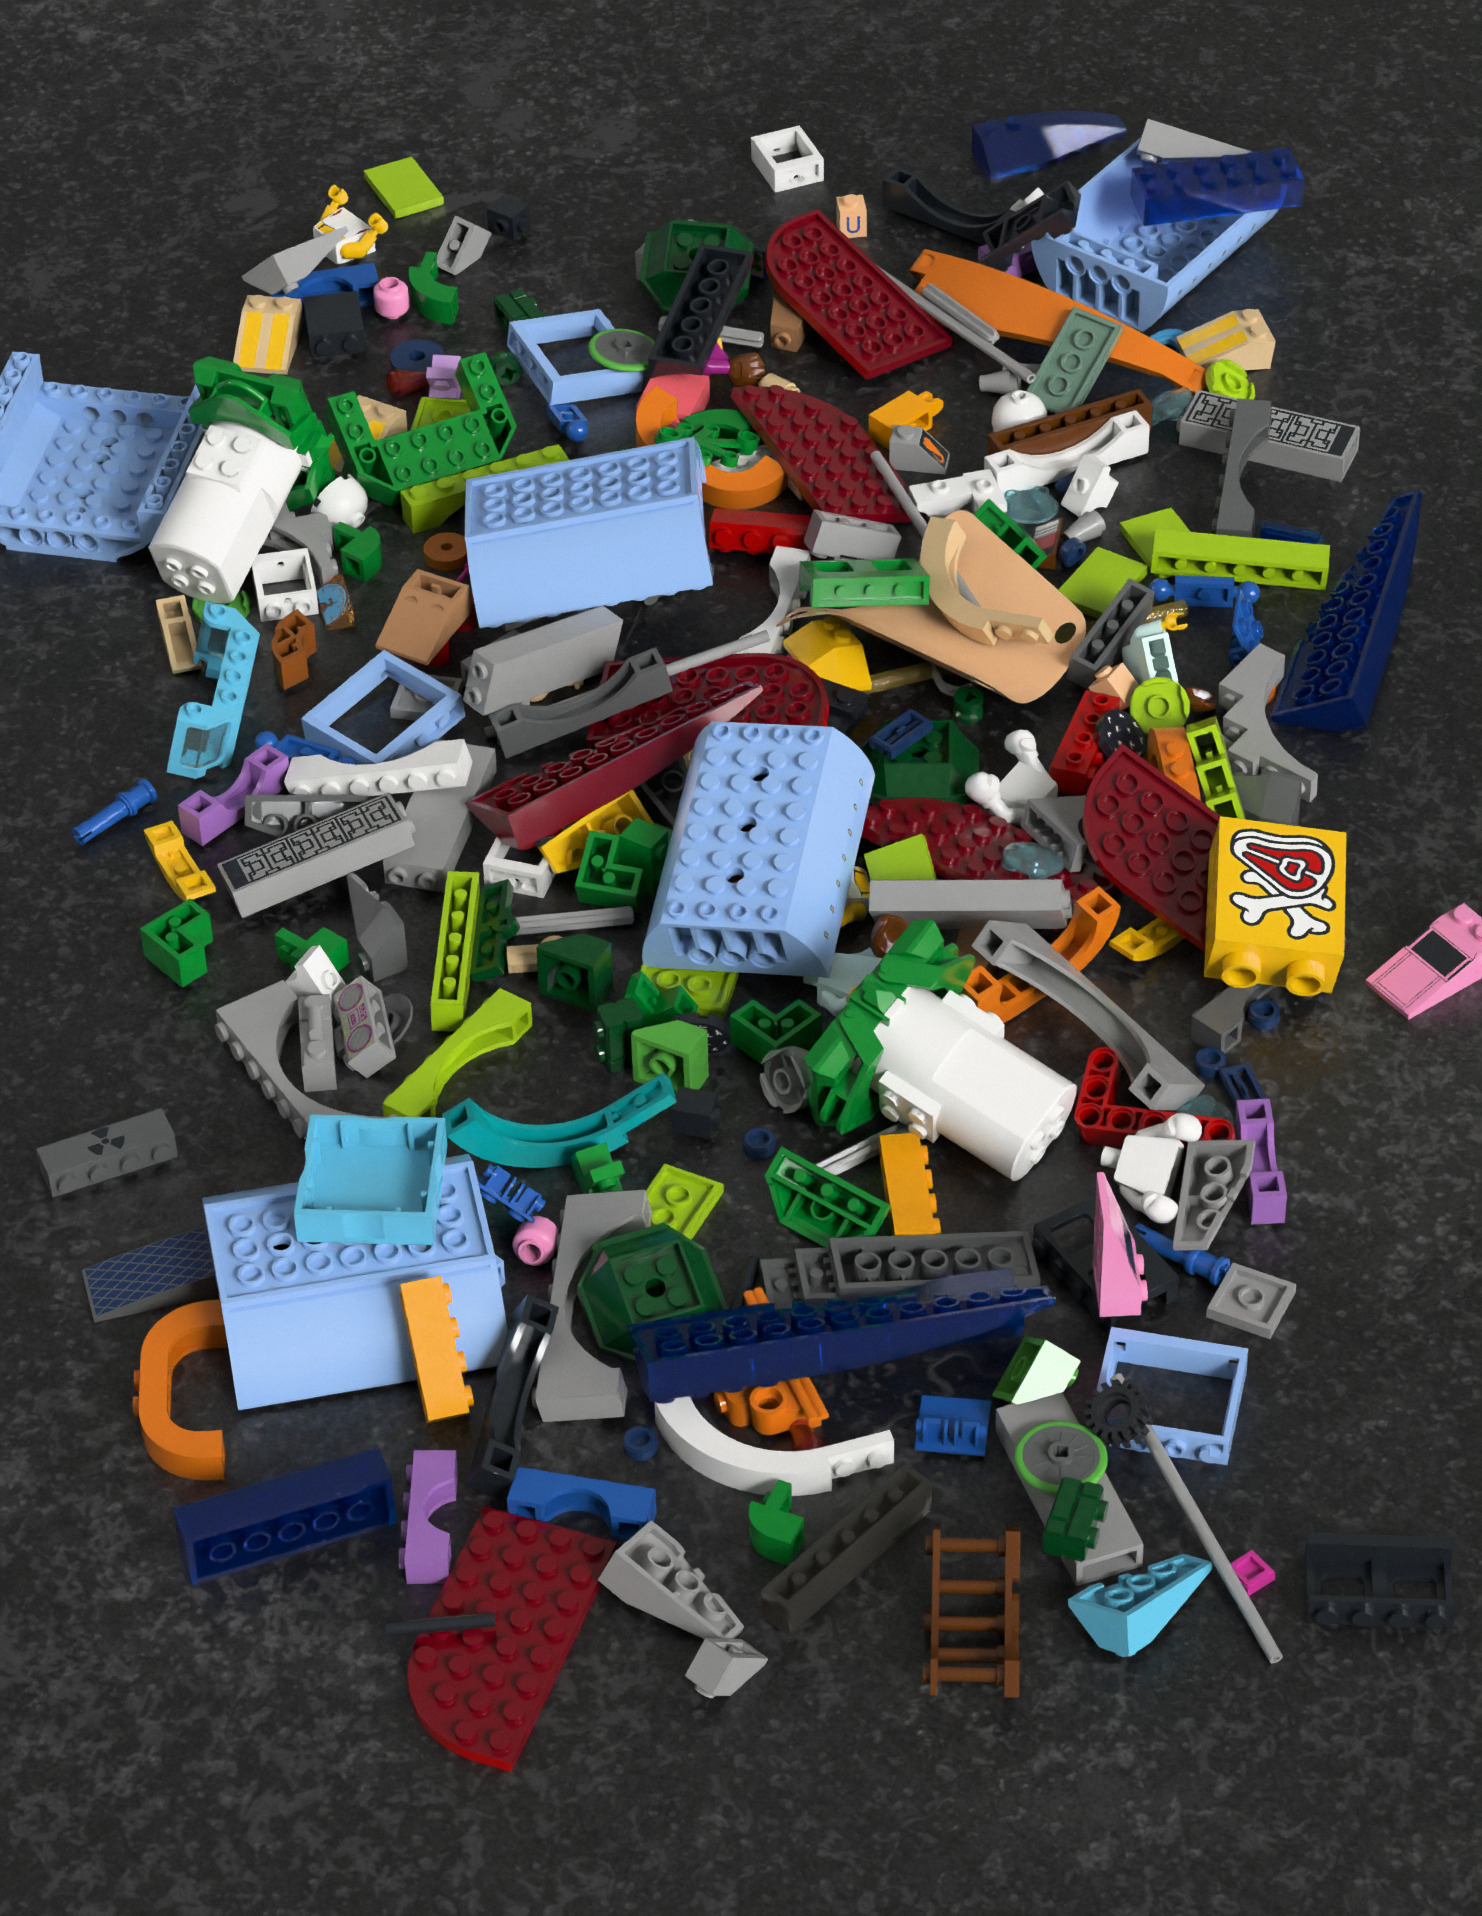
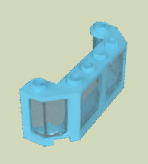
M211 602L205 603L193 664L198 665L199 659L205 661L207 664L205 677L218 679L212 706L189 702L180 707L166 771L168 773L197 779L205 776L206 770L219 765L223 769L231 765L260 637L259 632L236 608Z

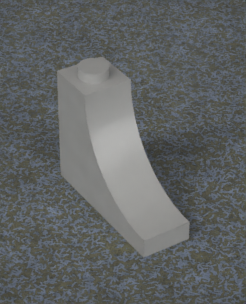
M1086 795L1028 799L1021 827L1069 872L1080 871L1087 849L1082 820Z

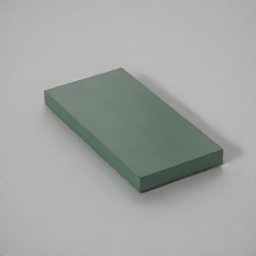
M1073 307L1036 372L1035 381L1029 385L1026 391L1038 396L1046 407L1047 413L1051 415L1082 406L1124 331L1123 326Z

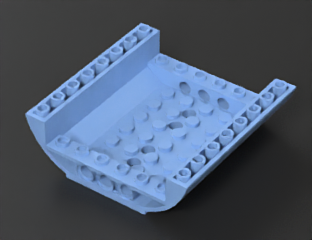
M12 352L0 375V543L6 545V550L117 562L119 557L130 555L144 548L152 541L204 435L201 427L202 424L192 423L188 413L189 407L200 397L196 384L190 396L182 397L162 393L154 394L134 390L126 391L44 382L39 354Z
M694 437L466 479L465 541L479 627L496 628L511 622H527L533 618L544 616L555 617L565 612H582L592 607L614 606L620 602L630 600L642 601L652 596H669L679 591L701 590L707 586H712L713 576L705 541L702 483H707L706 468L699 444Z
M469 1154L446 1158L434 1245L325 1242L313 1245L308 1242H297L294 1208L299 1182L202 1198L203 1213L208 1230L238 1410L417 1380L398 1287L402 1283L441 1276L443 1284L449 1283L452 1303L447 1304L450 1318L456 1317L460 1337L454 1339L457 1352L463 1351L467 1371L498 1366L508 1329L496 1257L474 1163ZM281 1244L289 1246L284 1250L274 1249L275 1246Z

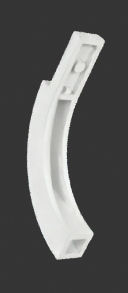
M688 1392L654 1400L655 1423L670 1448L699 1473L716 1482L741 1491L765 1495L768 1491L772 1492L779 1479L792 1484V1496L818 1494L832 1491V1479L846 1477L853 1473L872 1468H881L894 1463V1439L890 1430L811 1450H766L743 1444L718 1431L702 1417L694 1406Z

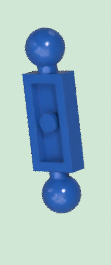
M547 402V416L559 432L567 435L574 442H581L587 437L588 420L575 404L564 403L550 406Z
M1175 575V585H1171L1165 579L1158 578L1153 580L1148 587L1155 591L1154 601L1162 602L1167 600L1169 596H1174V606L1233 607V598L1237 597V590L1241 588L1245 599H1249L1251 604L1255 603L1260 596L1257 584L1245 581L1238 587H1235L1234 577Z
M269 731L261 732L255 738L256 750L267 743L287 755L289 765L292 757L322 755L336 762L357 765V762L352 757H340V750L286 734L281 741H278L277 736Z

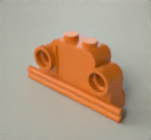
M758 1287L753 1291L748 1290L744 1292L743 1299L750 1312L741 1314L729 1311L721 1313L714 1318L712 1322L714 1345L706 1353L707 1368L701 1369L702 1379L706 1388H712L714 1392V1401L718 1412L725 1413L732 1425L744 1427L752 1424L757 1432L764 1435H774L794 1428L809 1430L821 1426V1420L829 1418V1414L763 1289Z

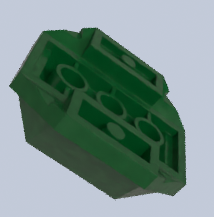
M688 220L670 221L664 226L646 233L640 285L657 304L661 313L664 316H668L701 244L750 251L754 255V242L731 224ZM752 266L733 307L749 294Z
M884 720L875 733H877L879 730H881L886 725L891 723L893 720ZM930 720L933 722V730L892 760L887 758V752L881 754L878 752V747L874 749L869 747L868 738L859 748L868 758L875 773L869 802L875 805L881 800L899 798H931L965 804L968 801L970 803L974 802L965 792V783L971 775L979 773V749L961 733L952 720Z
M665 1223L600 1241L576 1290L598 1352L610 1357L614 1356L642 1369L708 1350L714 1339L712 1335V1322L714 1318L721 1313L728 1312V1307L706 1249ZM650 1288L658 1289L662 1296L652 1297L648 1295L646 1290Z

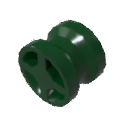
M499 351L490 358V364L500 385L509 386L519 380L522 370L511 352Z
M962 687L955 691L954 718L963 724H974L980 721L983 717V693L981 690L975 687Z

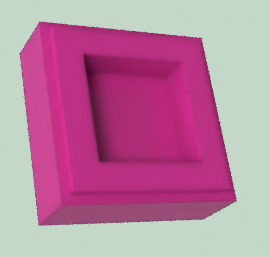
M1253 1550L1230 1563L1248 1596L1275 1580V1571Z

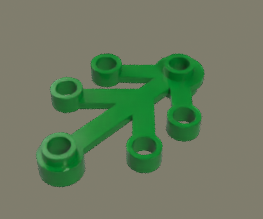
M683 422L678 423L675 429L661 427L654 437L656 444L694 437L699 444L705 466H710L714 454L721 457L720 463L723 466L730 468L737 466L739 455L722 448H737V451L743 455H752L757 450L760 440L757 434L750 431L738 432L736 439L718 438L720 428L713 424H704L703 429L692 436L694 427Z

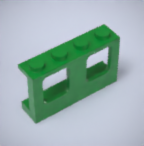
M915 558L800 561L799 590L810 591L811 607L929 604L930 575Z

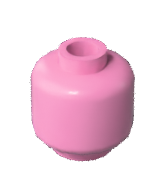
M386 277L375 285L373 289L374 306L379 315L388 319H396L408 311L409 293L408 287L403 281L396 277Z
M532 1216L535 1222L532 1223L525 1219L519 1225L512 1246L519 1260L528 1265L541 1266L548 1263L554 1256L556 1236L559 1234V1230L548 1218Z

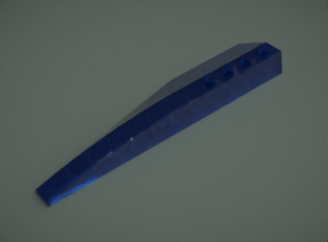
M1420 490L1397 495L1392 498L1379 518L1381 524L1372 529L1368 534V544L1366 547L1358 549L1355 554L1356 562L1348 564L1329 593L1331 599L1323 603L1319 608V618L1316 622L1309 623L1305 629L1307 636L1305 639H1299L1295 644L1270 716L1272 722L1336 732L1350 729L1358 730L1363 726H1367L1406 598L1419 525L1422 500Z
M1047 1286L1002 1288L999 1291L1000 1295H994L983 1290H969V1294L966 1297L960 1298L949 1296V1292L934 1293V1299L917 1300V1294L860 1297L857 1299V1304H851L849 1301L841 1299H827V1303L823 1306L816 1307L807 1305L806 1301L792 1302V1308L775 1309V1303H762L627 1325L642 1385L649 1401L667 1404L673 1402L675 1398L687 1396L703 1398L712 1392L718 1391L735 1393L743 1390L744 1387L756 1385L772 1387L780 1381L850 1370L925 1352L988 1332L1056 1305V1297Z

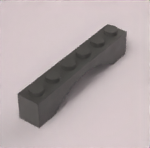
M1237 398L1236 410H1230L1229 427L1233 428L1232 431H1227L1226 448H1229V453H1223L1222 470H1226L1225 474H1220L1219 491L1222 492V496H1216L1215 513H1219L1218 518H1213L1211 534L1249 538L1254 536L1255 509L1247 501L1241 490L1239 480L1249 458L1269 440L1272 421L1271 401Z
M655 647L628 658L607 682L578 699L549 706L513 704L488 716L496 740L505 758H509L568 733L575 732L595 722L602 721L622 711L672 692L673 688L666 665Z
M1345 936V938H1344V954H1345L1346 936ZM1256 984L1249 988L1229 986L1226 990L1218 992L1213 1000L1193 1013L1190 1020V1039L1204 1048H1217L1227 1053L1241 1041L1242 1026L1248 1014L1249 1005L1278 986Z

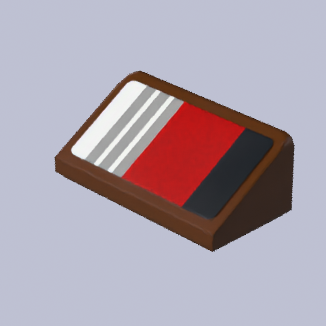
M1057 518L1034 527L1032 538L1048 555L1038 568L1055 569L1062 539L1061 534L1063 533V518Z

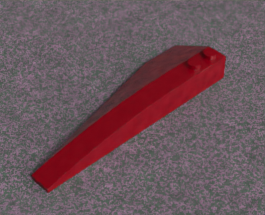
M743 682L710 696V703L705 701L692 703L684 707L686 713L672 716L666 714L656 718L657 725L644 729V726L641 724L595 743L596 750L584 749L569 754L570 760L567 762L554 764L551 761L541 765L542 772L530 777L527 772H524L466 801L465 804L505 845L519 850L530 849L536 845L537 840L559 834L562 831V827L619 798L673 764L694 749L695 741L705 726L711 721L728 722L764 691L763 687L759 684Z

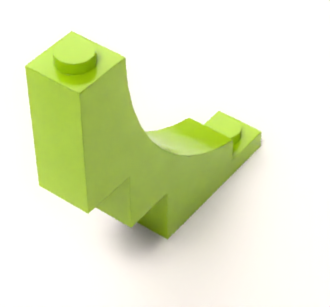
M1216 716L1187 725L1186 735L1196 762V770L1205 794L1206 805L1222 817L1246 820Z

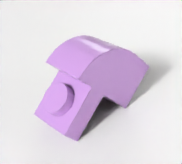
M433 355L432 367H427L426 379L430 385L429 397L459 399L461 388L455 376V371L461 356Z

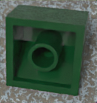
M581 933L540 943L536 947L539 994L596 1013L598 1006L602 1005L613 990L611 942Z

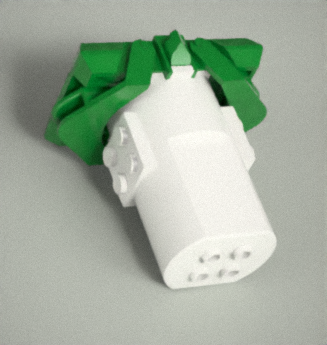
M208 356L195 361L193 364L195 384L200 397L188 409L192 423L202 424L201 427L205 436L148 548L162 580L168 585L190 597H196L206 602L212 601L213 603L224 604L234 601L285 501L289 512L310 504L336 479L335 471L328 455L335 436L329 433L327 437L322 421L317 420L316 413L312 412L301 380L272 373L268 378L242 372L240 366L234 362Z
M931 919L913 920L870 975L867 974L849 997V1002L804 1057V1071L811 1082L806 1091L807 1107L818 1126H836V1130L840 1134H845L871 1120L878 1110L881 1109L885 1117L894 1122L897 1120L908 1126V1130L911 1133L919 1136L920 1139L926 1138L934 1143L939 1135L942 1134L1012 1181H1017L1024 1177L1034 1164L1040 1161L1048 1145L1063 1130L1074 1104L1077 1086L1004 1039V1024L1002 1020L993 1012H984L979 1009L972 999L961 994L974 967L975 957L967 954L959 958V948L954 943L944 947V939L935 921Z

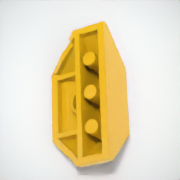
M829 616L823 618V620L811 621L783 640V647L793 659L810 667L819 677L859 691L871 690L872 683L863 645L841 619Z

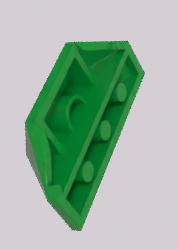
M782 1146L765 1174L779 1222L823 1247H828L829 1238L875 1236L892 1207Z

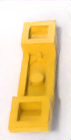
M173 821L143 830L160 870L171 888L182 900L187 901L188 899H195L216 892V887L206 871H200L184 846L183 836Z
M1156 918L1138 931L1131 927L1110 940L1109 946L1133 961H1145L1165 953L1185 937L1161 919Z

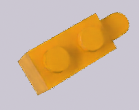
M911 391L905 392L869 414L870 438L889 449L894 425L921 427L925 431L931 429L932 417L942 410L943 400L940 398L934 399L933 395L928 391L918 396Z

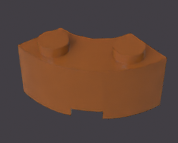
M298 609L285 616L277 624L275 635L271 641L274 674L283 690L309 678L307 659L317 651L314 623Z

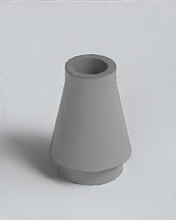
M1008 369L980 375V391L1005 395L1009 392L1021 390V378Z
M1086 511L1061 536L1064 543L1073 537H1077L1082 542L1100 537L1106 529V525L1097 511Z

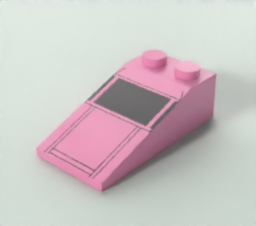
M1464 903L1443 914L1366 979L1365 984L1409 1020L1482 978V917Z
M1097 1172L1093 1272L1099 1317L1141 1315V1303L1148 1299L1147 1281L1140 1280V1275H1144L1143 1255L1136 1253L1135 1240L1104 1172Z

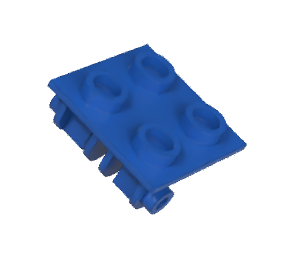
M1241 588L1237 590L1228 656L1229 662L1234 667L1259 645L1260 639L1263 638L1262 625L1260 621L1255 620L1251 601L1245 599Z
M489 1164L483 1173V1176L487 1178L486 1180L476 1174L481 1196L494 1204L498 1200L501 1201L508 1209L507 1213L522 1223L525 1219L532 1223L535 1222V1219L532 1217V1211L539 1212L546 1202L541 1198L542 1194L527 1186L519 1199L516 1200L525 1186V1183L521 1182L512 1196H509L508 1193L517 1178L513 1176L502 1191L511 1174L499 1165L494 1167Z
M922 1395L919 1419L916 1422L915 1450L985 1456L991 1401Z

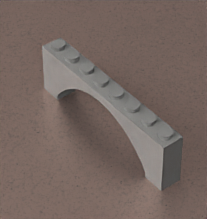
M989 920L971 945L993 966H998L1038 988L1090 1027L1109 1048L1116 1052L1131 1081V1086L1128 1089L1151 1110L1187 1111L1205 1087L1204 1083L1028 924Z
M284 980L216 1009L217 1024L214 1027L221 1042H227L234 1058L244 1063L252 1080L257 1079L266 1098L274 1100L280 1115L284 1119L288 1118L296 1135L300 1139L304 1138L306 1140L310 1114L356 1115L367 1118L397 1117L396 1114L388 1117L357 1115L329 1108L305 1096L287 1079L281 1069L279 1059L289 1032L294 1024L299 1023V998Z
M646 1190L567 1195L565 1209L560 1211L561 1234L556 1236L558 1255L557 1259L552 1261L554 1281L553 1284L548 1286L549 1303L558 1306L559 1310L552 1336L536 1372L537 1387L532 1389L531 1395L533 1407L538 1408L543 1422L624 1417L628 1390L621 1369L611 1368L603 1364L583 1349L572 1334V1316L578 1300L577 1286L593 1256L592 1244L650 1227L652 1210Z

